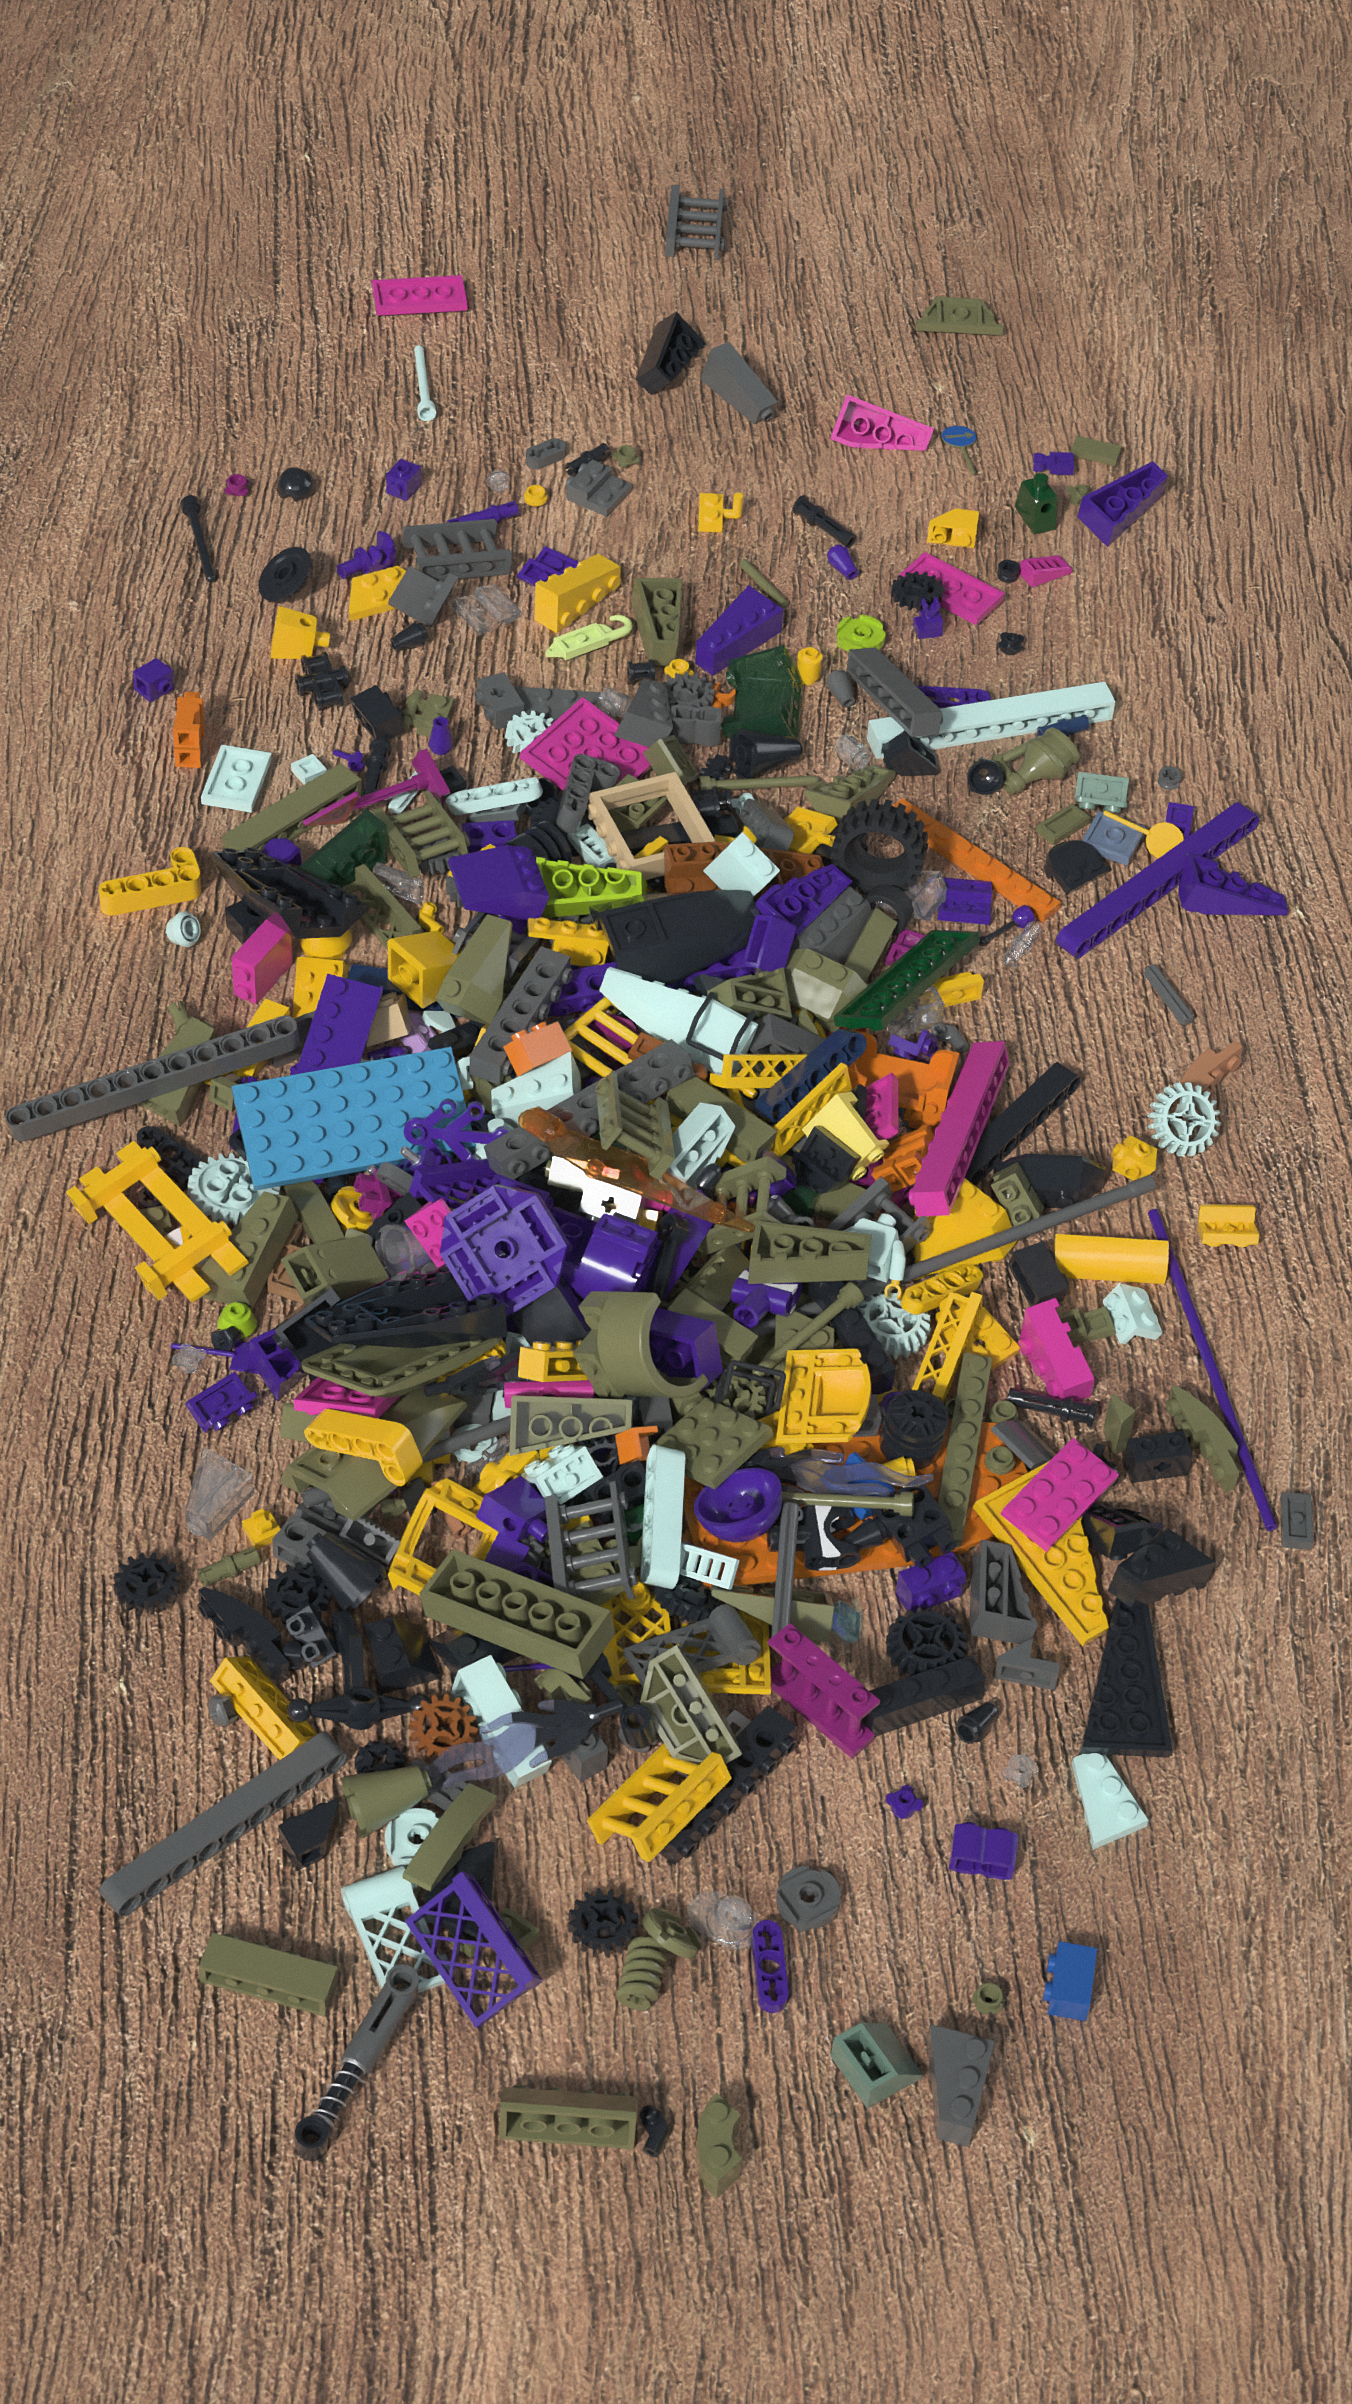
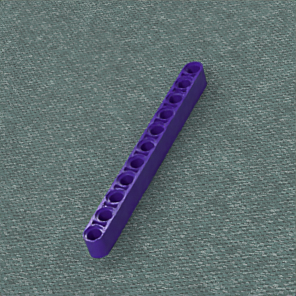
M1240 802L1234 803L1066 925L1057 935L1056 944L1076 959L1081 958L1178 887L1187 853L1211 860L1216 859L1255 829L1259 822V815Z

